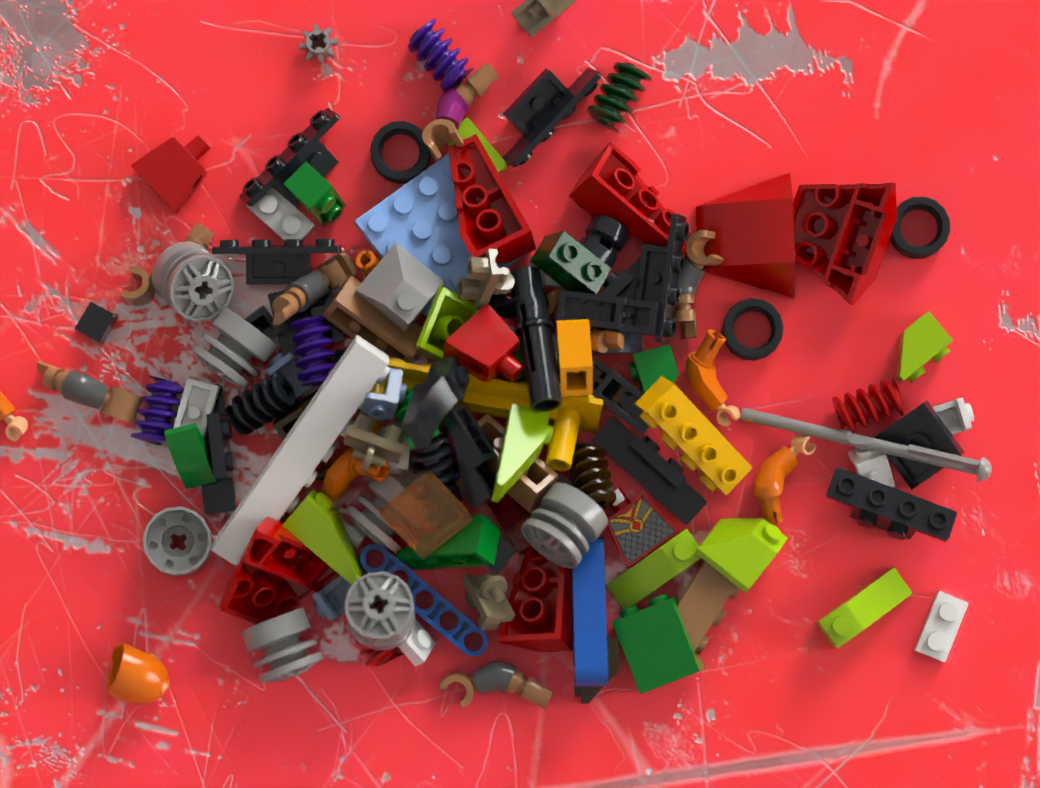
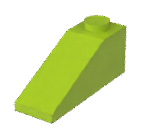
M512 404L506 421L491 501L498 502L540 456L543 444H550L553 426L548 425L550 412H537L529 407Z
M312 490L282 526L347 582L353 585L358 578L366 575L338 510L333 507L332 500L325 494Z
M685 529L608 583L607 587L623 610L630 608L701 559L695 553L699 545L688 529Z
M893 567L815 623L834 649H838L913 593L895 567Z

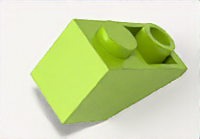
M929 311L900 334L896 380L900 384L906 379L912 383L926 372L922 367L932 358L937 363L950 352L947 345L953 339Z

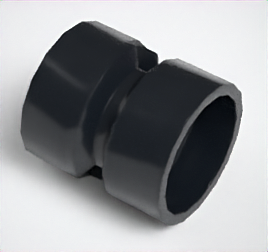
M595 215L585 231L586 237H582L579 243L612 268L617 259V253L621 252L630 235L628 230L613 218L605 215Z

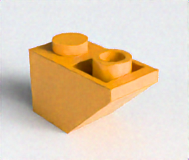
M589 319L556 321L557 371L561 395H593V363Z

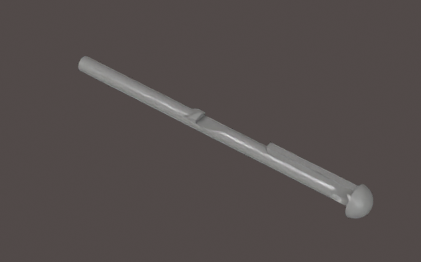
M743 408L741 413V420L977 475L976 482L987 480L992 472L991 463L984 457L979 461L911 444L906 446L855 434L849 430H838L748 408Z

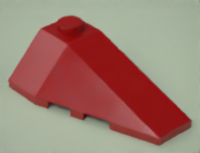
M477 134L463 140L464 146L457 147L454 144L448 147L459 222V234L470 256L484 258L488 248L497 249L498 255L495 262L510 263L536 250L531 229Z
M610 141L579 178L569 197L591 216L605 215L621 223L630 235L650 245L667 247L672 213L675 214V212L663 207L656 197L659 194L653 185L648 188L639 177L638 173L641 169ZM687 241L683 242L682 255L685 258L688 257L686 251Z
M532 548L524 553L525 558L519 574L516 573L512 581L514 586L508 602L515 613L513 621L500 623L499 642L538 652L572 651L574 630L572 569L561 567L551 562Z

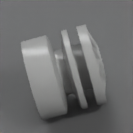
M191 241L177 242L166 248L158 256L152 269V283L156 293L181 316L189 320L205 321L219 315L222 309L229 305L234 292V279L229 268L202 245Z
M224 307L211 322L221 333L217 339L205 333L201 336L202 339L211 345V348L207 351L198 344H195L191 350L196 353L203 365L227 383L240 386L246 390L250 383L239 375L240 372L244 369L255 377L258 372L249 363V360L254 357L266 363L278 345L239 315Z
M388 474L383 482L371 479L367 483L370 490L375 494L372 501L360 494L355 497L366 506L362 513L351 504H349L345 511L349 513L355 525L374 542L397 553L401 547L391 539L396 532L407 541L410 537L401 525L406 521L415 527H419L432 511Z
M558 482L554 483L541 499L540 506L542 509L533 510L530 519H527L522 525L521 532L527 542L542 556L561 567L573 569L579 565L582 556L587 554L589 550L588 543L595 542L605 529L608 519L600 506L589 496L568 484Z
M181 506L166 508L155 514L148 522L143 535L144 551L149 561L162 573L179 577L193 574L204 566L211 554L213 544L212 533L204 518L194 510ZM174 535H177L179 538L184 535L187 537L184 542L186 546L184 550L181 551L179 548L171 549L174 543L171 538Z
M371 572L358 578L349 588L345 599V614L348 626L354 638L364 647L376 651L391 650L401 645L411 635L415 624L413 596L407 584L398 576L387 572ZM381 602L385 606L384 613L378 614L375 609V603Z
M304 608L285 613L240 632L248 652L261 650L264 652L265 656L253 663L254 669L269 665L270 671L257 676L260 684L284 681L309 671L317 662L324 660L321 652L309 656L305 653V650L318 644L316 640L303 642L300 640L299 636L311 628Z

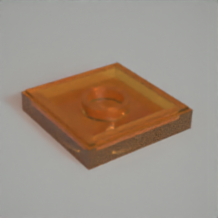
M430 470L380 509V515L422 559L426 558L473 520L468 510Z

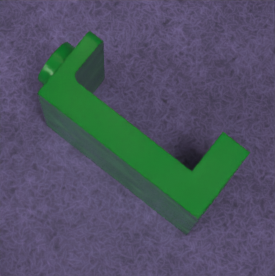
M666 594L648 600L650 607L638 611L637 605L618 612L620 618L612 621L640 694L705 669L701 657L697 658L682 621L676 603H679L677 597L668 599Z

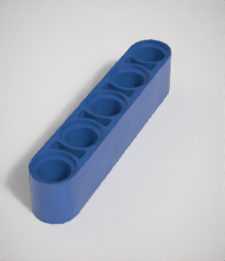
M599 536L595 542L588 543L589 550L587 554L582 556L579 565L572 569L575 687L608 686L604 536Z
M371 544L362 550L360 562L368 573L387 572L393 574L401 570L408 574L409 581L407 586L413 596L415 612L463 653L469 656H478L486 651L488 638L485 632L387 549L378 544ZM373 550H379L384 555L383 564L377 568H371L366 561L368 553ZM422 591H428L433 596V604L429 609L423 610L416 605V596ZM446 612H453L458 617L456 628L450 631L443 629L440 625V618ZM475 632L481 635L483 645L478 651H470L465 647V638L469 633Z

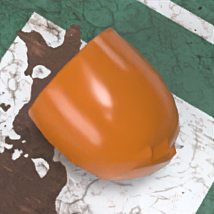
M123 642L114 645L106 692L120 701L136 705H148L161 698L170 684L168 670L165 665L157 660L153 653L149 654Z

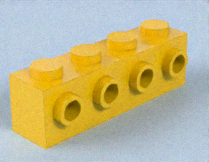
M663 376L635 403L643 412L639 416L642 421L652 430L657 427L663 433L659 437L661 441L672 451L677 448L683 454L679 458L681 462L692 472L697 469L702 474L699 478L700 482L711 492L717 489L727 496L753 469L680 389Z

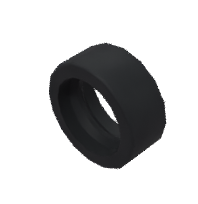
M406 121L390 122L381 127L374 135L370 146L371 160L378 174L387 181L397 184L408 183L428 168L431 152L422 139L423 131L419 127ZM398 134L408 135L413 138L419 146L420 153L418 161L414 166L403 171L391 169L382 158L384 143L388 138Z
M925 196L912 197L901 202L897 207V220L890 237L892 246L901 255L912 259H925L936 254L947 242L950 233V219L945 208L936 200ZM922 209L927 211L937 222L936 237L925 246L909 244L900 232L902 218L912 210Z
M750 298L739 301L730 308L723 320L722 335L726 338L724 344L732 354L743 360L755 361L766 358L775 351L782 339L784 326L781 315L773 305L761 299ZM748 311L760 312L770 321L771 336L767 343L758 348H747L741 345L735 338L733 331L737 318Z

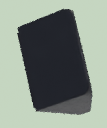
M90 302L75 329L103 345L118 317L97 304Z
M261 306L244 319L271 340L283 332L279 325H273L274 319L264 306Z

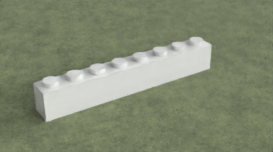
M355 336L213 540L211 551L236 565L246 545L252 538L256 527L264 519L270 517L279 521L285 512L290 514L300 500V497L296 495L303 486L309 488L318 474L315 471L317 465L321 460L325 463L328 461L336 448L333 443L340 434L344 437L349 425H353L354 420L351 417L357 408L362 411L366 393L371 390L375 383L380 385L389 374V355L360 336Z

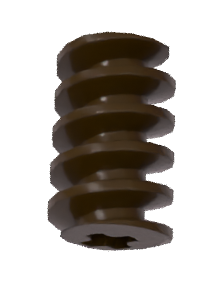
M587 442L577 443L571 469H569L570 480L573 482L572 487L589 496L603 510L616 501V493L612 491L614 485L609 480L611 472L607 469L608 460L604 458L606 456L605 449L593 446Z

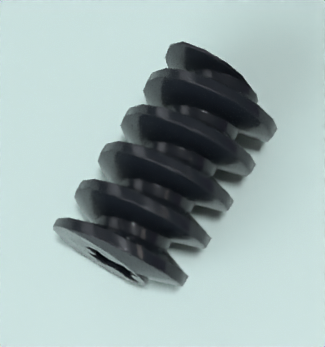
M275 372L272 374L271 379L265 378L261 384L253 385L251 390H244L242 396H234L232 398V405L226 406L225 412L230 424L238 433L249 435L253 433L254 429L257 430L263 427L264 424L272 422L274 418L282 416L284 412L291 411L295 406L296 396L287 378L282 373Z
M447 434L435 436L431 439L428 447L419 449L420 453L411 457L413 462L422 464V466L413 469L414 474L423 475L422 479L415 482V486L425 488V491L417 494V499L427 500V505L445 506L458 500L457 493L453 492L457 486L456 481L452 480L455 476V471L450 467L453 464V458L449 455L452 449L451 444L446 442L450 438Z

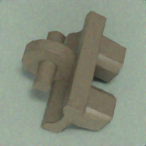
M526 0L513 10L511 15L528 36L533 38L575 4V0Z
M488 248L484 258L469 257L466 266L467 277H460L457 284L459 299L474 300L475 310H480L488 304L492 294H507L514 286L515 280L509 269L505 267L499 268L496 265L497 249Z
M359 414L353 426L349 425L343 444L355 448L352 457L364 461L361 470L367 472L370 464L383 468L385 460L398 464L405 446L402 444L404 429L388 425L384 437H380L371 433L375 420L372 417Z
M488 572L481 576L465 574L462 580L468 591L465 599L469 606L477 609L480 615L477 623L481 630H496L501 622L513 621L515 613L504 594L508 587L504 577L495 576L493 572Z

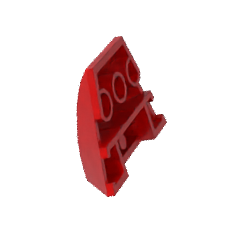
M790 172L696 206V231L708 230L716 232L715 238L705 244V256L708 257L710 254H714L724 259L720 265L714 267L704 266L705 273L732 281H739L794 299L795 245Z
M896 183L799 185L793 201L795 259L818 276L824 284L841 295L848 304L853 306L876 279L896 223Z
M267 517L256 527L252 538L235 565L224 589L219 608L222 612L257 625L295 610L300 606V599L313 590L316 592L322 590L325 587L323 583L337 572L282 526L284 523Z

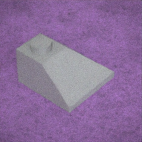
M395 243L355 292L406 332L435 297L438 287L444 286L446 282Z

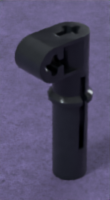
M533 266L520 267L510 271L515 280L512 290L507 294H492L488 305L502 318L509 319L516 316L517 326L514 329V334L520 339L531 409L537 412L552 411L563 404L551 333L554 331V324L548 318L540 269Z

